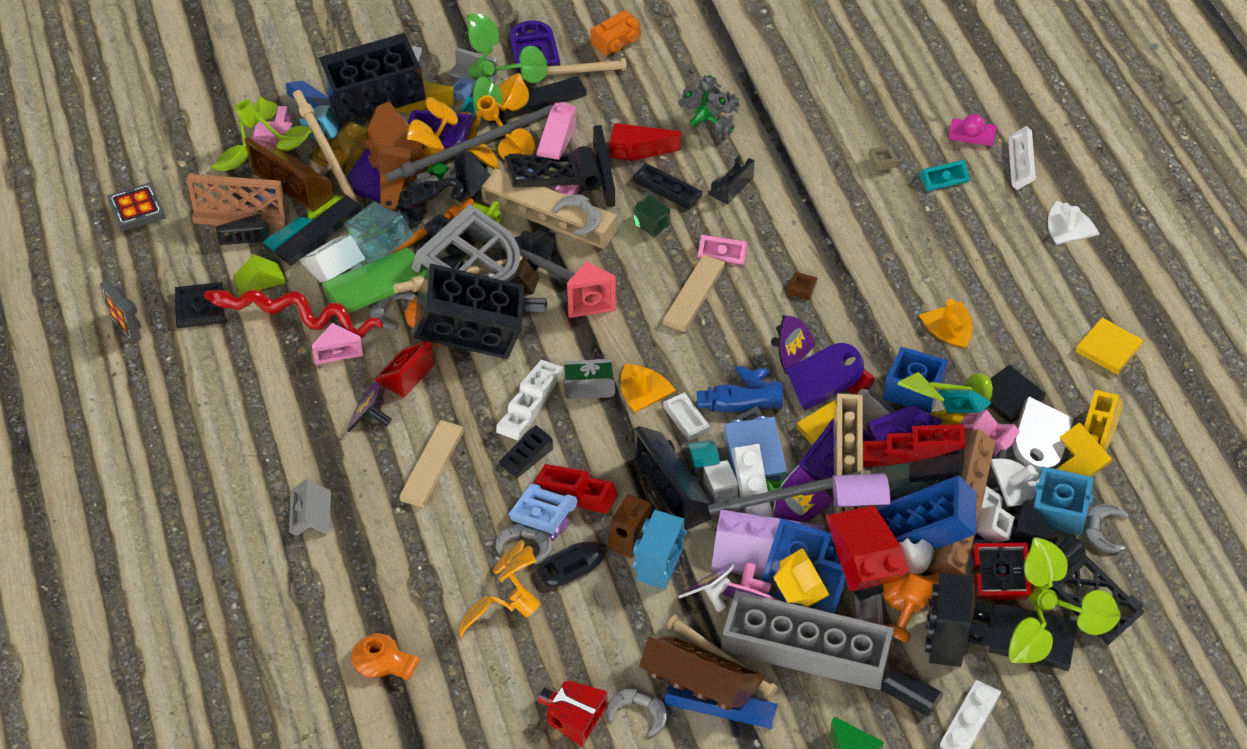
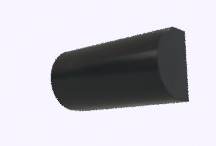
M896 665L887 673L881 691L927 717L931 715L943 696L942 691Z

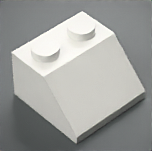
M354 233L334 238L299 260L319 282H325L341 275L346 270L351 271L361 267L360 262L367 257Z

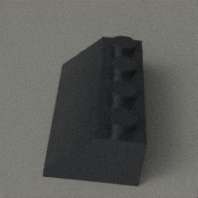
M641 426L636 427L635 460L674 516L684 518V529L686 531L711 520L708 505L713 504V501L708 494H704L697 477L690 474L685 460L682 457H678L671 440H667L660 431Z

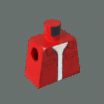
M567 680L563 682L558 692L544 687L539 695L538 702L548 707L547 722L549 725L580 746H584L608 706V696L605 690Z

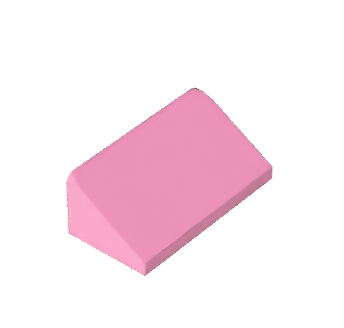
M701 235L697 258L701 259L704 254L726 263L744 265L748 242Z

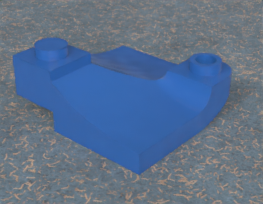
M780 518L762 581L771 584L776 583L773 577L780 567L779 561L803 548L830 595L809 608L836 614L846 578L831 533ZM780 589L777 592L769 590V593H765L787 603Z

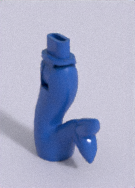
M743 366L735 367L738 375L748 388L734 385H717L713 388V391L711 387H708V390L697 391L698 408H709L711 412L735 413L746 412L756 406L759 410L782 409L783 406L782 383L779 381L762 382L770 372L766 368H758L751 371Z

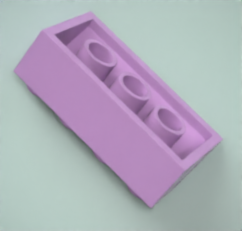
M721 510L711 570H718L732 562L734 568L730 573L743 575L745 564L752 563L756 565L754 577L762 578L780 519ZM792 521L824 531V525Z

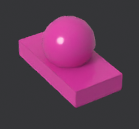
M970 114L964 120L952 118L948 139L993 146L997 125L985 124L984 119L978 114Z

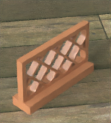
M188 174L187 183L194 210L192 215L194 224L222 225L261 214L266 229L281 230L286 226L289 210L288 207H285L281 181ZM195 183H202L207 187L201 189ZM218 185H226L230 189L224 191ZM242 186H244V187H249V188H251L253 191H251L250 193H248V192H246L245 190H243L241 187H242ZM264 189H275L276 192L273 195H271ZM212 190L220 196L214 198L208 192ZM234 192H236L237 194H239V195L242 196L243 198L240 199V200H238V199H236L235 197H233L231 194H233ZM259 194L266 200L261 202L254 196ZM204 198L207 201H200L199 199ZM224 199H226V200L229 201L230 203H226V202H222V201H223Z

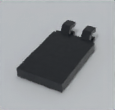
M977 601L972 620L990 624L988 628L987 625L972 623L968 642L989 646L988 653L1009 657V645L1017 625L1028 617H1033L1040 623L1036 611L1002 603L992 606L991 603ZM1043 613L1046 621L1044 629L1051 633L1053 644L1048 656L1035 663L1069 671L1077 621Z

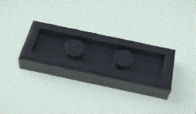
M647 163L633 175L634 183L687 210H690L702 197L701 190Z

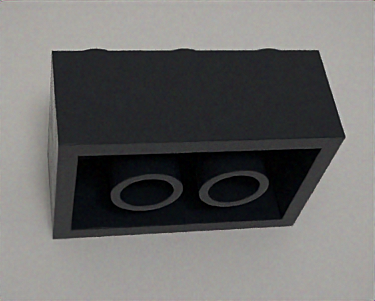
M939 573L938 584H932L931 599L929 600V609L926 616L927 636L924 652L929 653L930 664L962 666L971 624L972 577Z

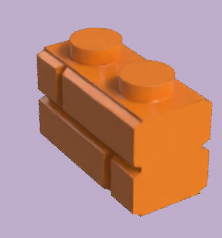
M624 10L590 29L591 44L605 56L613 52H619L622 47L629 43H635L641 37V24L629 12Z

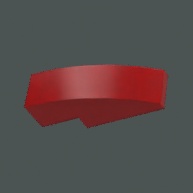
M544 464L533 482L541 486V489L563 496H575L577 498L576 506L603 514H608L618 497L613 482L591 478L588 471Z

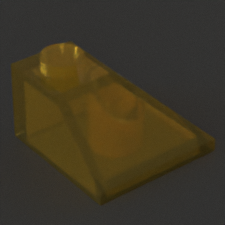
M352 121L340 126L335 137L326 139L345 174L354 167L368 148L366 142L369 139L368 129ZM319 145L308 155L309 159L325 167L329 165Z

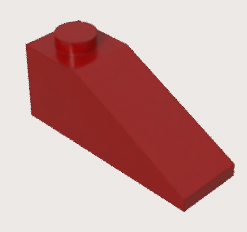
M614 123L610 138V158L633 161L681 150V131Z

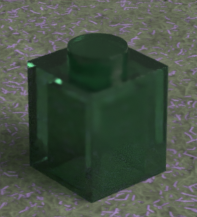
M650 195L635 205L633 210L634 224L653 237H656L670 225V208Z

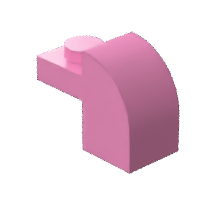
M278 106L275 122H267L280 135H284L293 127L292 116H289L287 106ZM260 121L256 124L253 138L268 141L276 146L280 140Z
M983 410L981 413H968L960 423L964 424L965 433L979 429L996 441L993 456H996L1000 450L1009 448L1020 432L1015 424H998L987 410Z

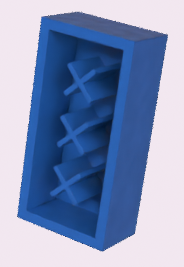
M959 475L893 500L888 505L876 507L898 543L904 542L908 538L911 543L917 544L921 539H924L935 550L976 535L977 492Z

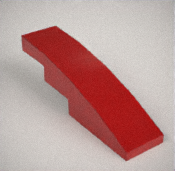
M964 424L912 426V433L887 434V440L863 441V467L916 462L965 448Z

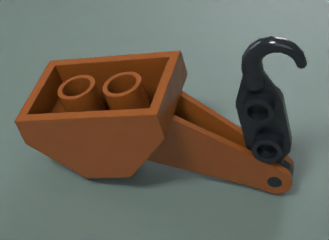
M390 101L377 106L368 127L369 139L366 140L370 150V155H368L369 162L373 168H377L380 172V205L382 215L393 217L397 214L399 208L411 209L432 200L444 188L449 186L457 187L458 191L453 197L455 199L460 197L464 193V186L456 178H444L439 181L427 180L406 189L409 181L416 180L417 174L424 173V168L415 171L414 175L407 178L403 176L387 182L385 173L400 168V165L410 161L412 163L423 158L422 144L417 141L407 140L409 126Z

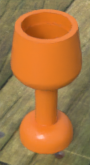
M910 572L899 589L900 597L906 600L896 624L887 625L894 628V638L909 642L910 633L906 630L907 624L916 605L924 607L929 604L932 584L935 583Z

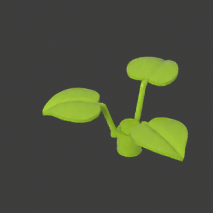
M259 97L254 105L249 99L243 100L234 108L241 119L238 121L242 132L243 145H236L227 149L217 159L215 164L210 167L213 170L227 171L243 164L248 159L244 140L247 138L245 126L252 128L259 121L280 140L276 146L281 151H289L296 148L312 131L306 126H295L290 128L284 135H280L266 122L277 113L278 106L276 103L267 101L262 97Z
M1037 537L1033 538L1031 548L1025 559L1024 574L1026 579L1035 585L1031 589L1029 601L1034 605L1033 610L1037 612L1040 623L1037 619L1028 617L1017 625L1009 645V661L1012 663H1035L1043 660L1050 653L1053 638L1051 633L1044 629L1046 621L1041 611L1042 609L1051 610L1055 605H1060L1080 612L1077 618V625L1083 632L1091 635H1100L1110 631L1116 626L1121 615L1114 598L1102 590H1093L1087 593L1082 599V608L1058 600L1056 593L1048 588L1053 586V581H1059L1065 577L1068 568L1067 559L1056 545Z

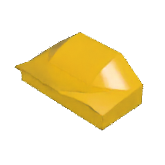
M803 548L779 561L780 567L773 578L787 603H797L809 608L830 596Z

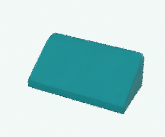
M965 160L922 169L918 172L919 178L927 192L971 181Z
M299 217L264 240V244L275 252L276 248L313 220Z
M973 390L938 391L944 398L942 404L947 413H981L991 404L989 400Z

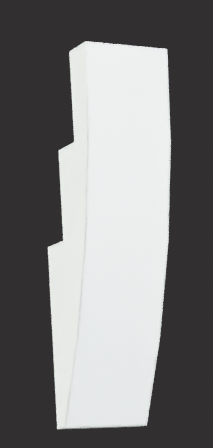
M540 360L520 383V390L509 403L508 412L497 424L496 433L519 441L550 396L563 372V367Z

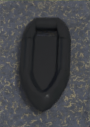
M594 541L572 544L543 560L538 566L537 574L546 586H564L592 572L604 559L607 546ZM553 568L556 575L552 576L548 570Z

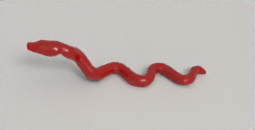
M210 290L204 294L205 299L222 308L242 310L254 302L262 311L269 314H277L288 306L296 304L303 323L309 329L317 331L326 327L331 317L336 315L342 328L360 336L361 339L367 335L373 326L380 328L384 326L379 318L371 317L358 329H355L344 305L337 302L328 304L320 316L315 318L308 299L298 291L286 293L275 300H271L263 292L257 290L247 291L238 298L233 297L230 292L224 290Z

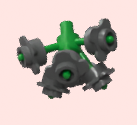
M704 75L703 78L697 77L696 80L700 81L698 88H685L678 104L680 107L686 106L690 110L696 109L694 111L696 115L690 120L694 127L701 121L706 122L707 120L716 124L714 130L720 134L719 139L722 140L725 135L729 136L734 130L733 116L729 115L728 118L722 116L717 120L712 115L720 114L721 112L726 114L733 111L738 112L736 107L740 106L739 98L735 94L730 95L729 92H726V94L721 92L719 89L721 85L716 82L717 78L712 77V75Z

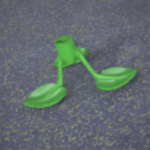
M468 14V37L470 44L474 50L484 53L481 57L477 58V62L472 63L469 67L471 78L476 80L473 88V104L477 118L476 112L479 111L477 102L481 97L486 95L492 96L498 104L502 105L501 89L493 84V80L489 78L493 75L494 71L521 68L523 80L529 83H536L545 78L548 66L543 53L537 47L527 46L520 52L519 58L521 63L494 67L492 62L484 59L493 51L492 45L499 42L498 28L487 16Z

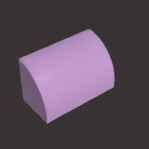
M886 474L832 476L834 507L890 504V491Z

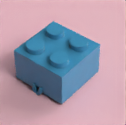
M1042 466L1039 483L1036 482L1034 491L1036 493L1034 508L1052 530L1082 536L1088 506H1091L1093 500L1091 490L1094 477Z
M654 510L651 519L647 518L645 520L642 539H637L634 545L633 554L636 555L633 569L636 570V581L666 590L683 551L684 536L687 535V531L684 529V518Z

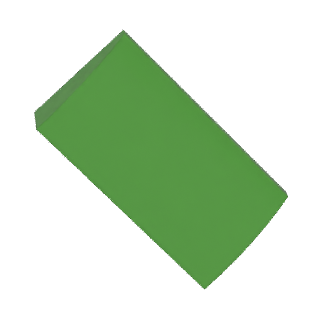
M407 247L322 283L326 299L330 303H340L344 305L348 313H351L396 294L393 290L394 284L409 281L412 277L421 276L423 278L427 271L424 268L420 273H417L411 268L415 254Z

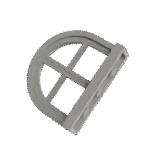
M469 204L416 252L411 268L417 273H420L425 267L428 268L430 263L451 268L436 257L450 244H454L471 256L458 270L466 271L476 261H479L496 273L489 277L510 282L516 274L520 263V250L516 240L509 231ZM473 223L494 236L480 250L459 237ZM497 241L502 244L507 255L505 267H502L484 254Z

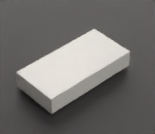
M685 392L663 402V408L688 441L710 432L709 424Z

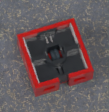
M974 543L971 548L972 570H977V574L973 578L974 600H1027L1031 596V583L1024 574V563L1028 554L1027 543Z

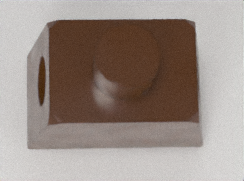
M631 494L626 495L612 517L608 549L629 558L633 557L634 545L637 539H642L643 537L642 530L645 520L652 517L651 503Z

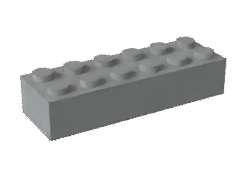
M735 591L722 634L721 650L728 654L880 690L891 649L894 628Z

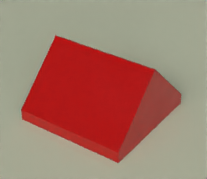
M428 340L404 347L374 378L375 382L405 398L434 367L432 344Z

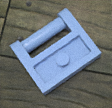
M532 483L512 508L509 517L511 521L554 534L568 512L575 509L577 498L571 495L563 496L541 489V486ZM537 499H542V500H545V501H548V502L557 504L558 506H554V505H551V504H548V503L539 501V500H537Z

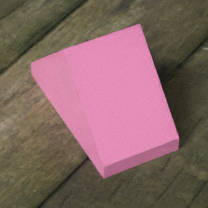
M331 323L312 345L315 365L363 356L360 336L334 323Z

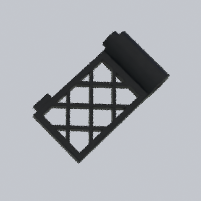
M587 146L578 147L572 153H562L559 160L537 155H522V153L504 156V163L512 188L581 185L583 189L593 191L598 189L603 183V177L592 149ZM558 162H568V163H567L566 165H562V164H560V163H558ZM536 163H543V164H545V165H544V166H540V165H538V164H536ZM513 164H521L522 166H521V167H518V166L513 165ZM552 167L554 169H557L558 171L554 172L549 169ZM530 168L536 172L531 173L527 169ZM564 173H566V174H568V175H570V176H572V177H565V176H562V175H563ZM543 174L548 176L549 178H542L540 176ZM521 175L527 179H517V177Z
M1068 537L1057 546L1067 559V573L1062 580L1053 581V586L1048 589L1054 591L1063 602L1082 608L1081 603L1084 596H1081V585L1094 586V590H1099V587H1107L1112 592V597L1118 609L1119 606H1127L1134 613L1131 617H1120L1115 626V632L1112 635H1109L1107 632L1097 635L1109 646L1143 615L1145 611L1142 607L1144 605L1133 594L1128 596L1086 555L1085 545L1077 538ZM1083 566H1086L1093 573V580L1080 579V569ZM1064 583L1075 584L1076 595L1067 594L1061 586ZM1073 611L1077 616H1079L1080 612Z

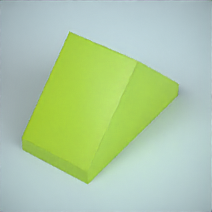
M254 254L233 275L239 296L250 290L260 291L286 284L278 263Z

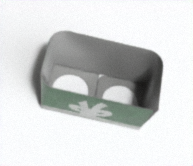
M611 359L564 361V396L567 399L608 398L615 394V380Z

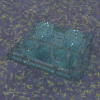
M376 202L371 203L344 223L368 264L388 256L414 236L401 214Z

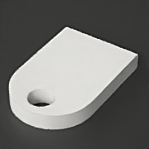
M1028 397L1024 402L1017 425L1020 432L1012 444L1016 458L1025 467L1032 465L1037 472H1041L1042 466L1054 468L1062 459L1065 445L1060 441V436L1071 429L1074 418ZM1030 453L1037 455L1040 461L1032 459Z

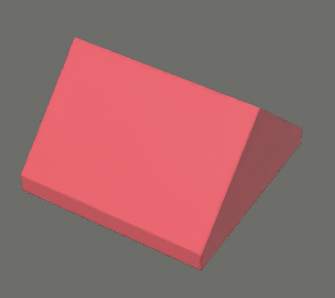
M586 261L567 282L568 317L616 311L615 275Z

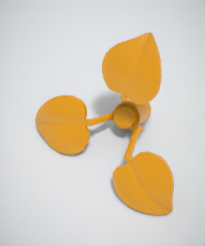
M520 73L511 76L499 86L503 97L502 105L498 104L489 95L483 96L478 100L477 106L479 111L476 112L477 120L475 119L466 140L478 136L476 127L480 126L481 117L488 121L495 120L498 126L501 127L503 124L498 117L499 109L505 111L507 108L510 111H516L527 104L529 92ZM459 112V114H471L468 112ZM521 128L515 129L510 135L506 134V138L498 145V153L503 160L504 156H508V154L522 153V155H534L535 142L532 135Z
M428 97L425 104L434 116L441 119V125L437 132L433 134L432 129L427 124L417 119L410 123L407 131V140L417 141L426 145L423 148V158L444 149L438 138L446 122L453 126L458 122V117L452 108L432 97ZM485 144L468 150L474 157L493 170L495 168L499 169L495 154Z
M523 540L517 542L510 550L504 553L493 568L494 574L502 571L498 577L500 582L509 577L515 584L516 588L508 597L511 602H506L494 596L489 598L484 596L468 609L461 620L459 636L462 639L465 630L484 614L491 603L503 605L510 611L516 608L525 618L532 615L539 607L540 601L524 588L513 574L532 563H536L532 547L526 546L523 549Z

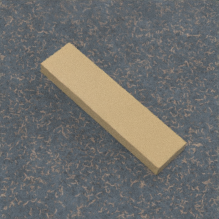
M703 254L664 317L663 325L686 332L725 268V262Z
M443 420L439 421L400 494V501L421 508L425 507L464 433L463 426Z

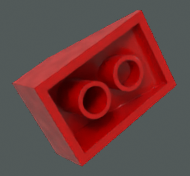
M875 505L826 516L850 592L896 582L909 573L902 548Z

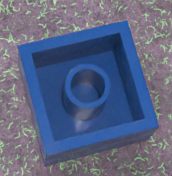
M901 347L887 375L883 400L907 407L914 405L922 411L931 414L937 399L897 384L899 381L917 372L929 383L944 384L949 360Z

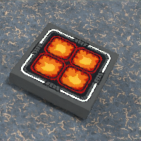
M152 182L107 195L120 232L166 218Z
M108 280L100 283L108 316L133 344L141 340L139 329L142 326L135 316V313L138 312L135 304L131 300L127 301L119 286L114 287Z

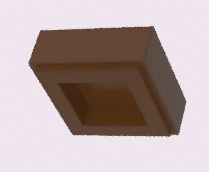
M795 272L788 286L787 294L810 300L818 278Z

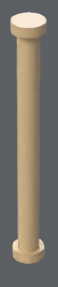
M626 59L548 66L547 75L619 69L626 71Z
M675 614L669 619L666 627L671 631L676 630L695 645L741 664L684 624L678 615ZM763 680L757 689L764 693L763 696L766 699L770 700L775 695L778 686Z

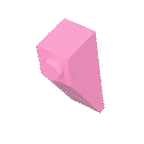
M566 102L554 104L543 131L537 156L560 159L575 132L577 106H571Z

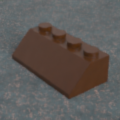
M251 137L244 139L252 173L259 178L281 181L283 193L312 212H315L334 198L333 185L328 177L322 176L311 166H306L298 158L281 151L268 141Z
M649 636L639 664L640 668L648 671V676L658 680L665 678L671 681L670 685L677 689L685 690L688 688L694 691L693 695L703 700L713 699L717 701L716 705L726 710L744 707L765 677L762 673L675 636Z

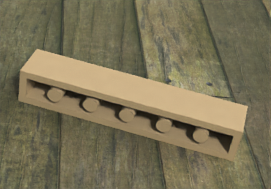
M495 168L491 176L481 186L482 202L492 205L494 201H497L502 210L599 248L605 249L617 232V215L593 206L595 209H599L601 213V222L598 228L587 235L576 236L574 231L583 228L588 219V214L581 207L567 206L558 213H554L556 203L568 195L558 193L543 186L512 188L508 172Z
M837 394L834 407V476L859 471L863 474V395ZM833 501V514L863 508V506L834 507Z

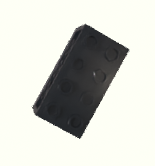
M405 33L319 57L325 90L340 125L372 116L377 106L389 101L396 109L426 100L421 67Z
M430 263L417 294L413 338L424 341L429 340L432 343L508 359L522 330L524 285Z

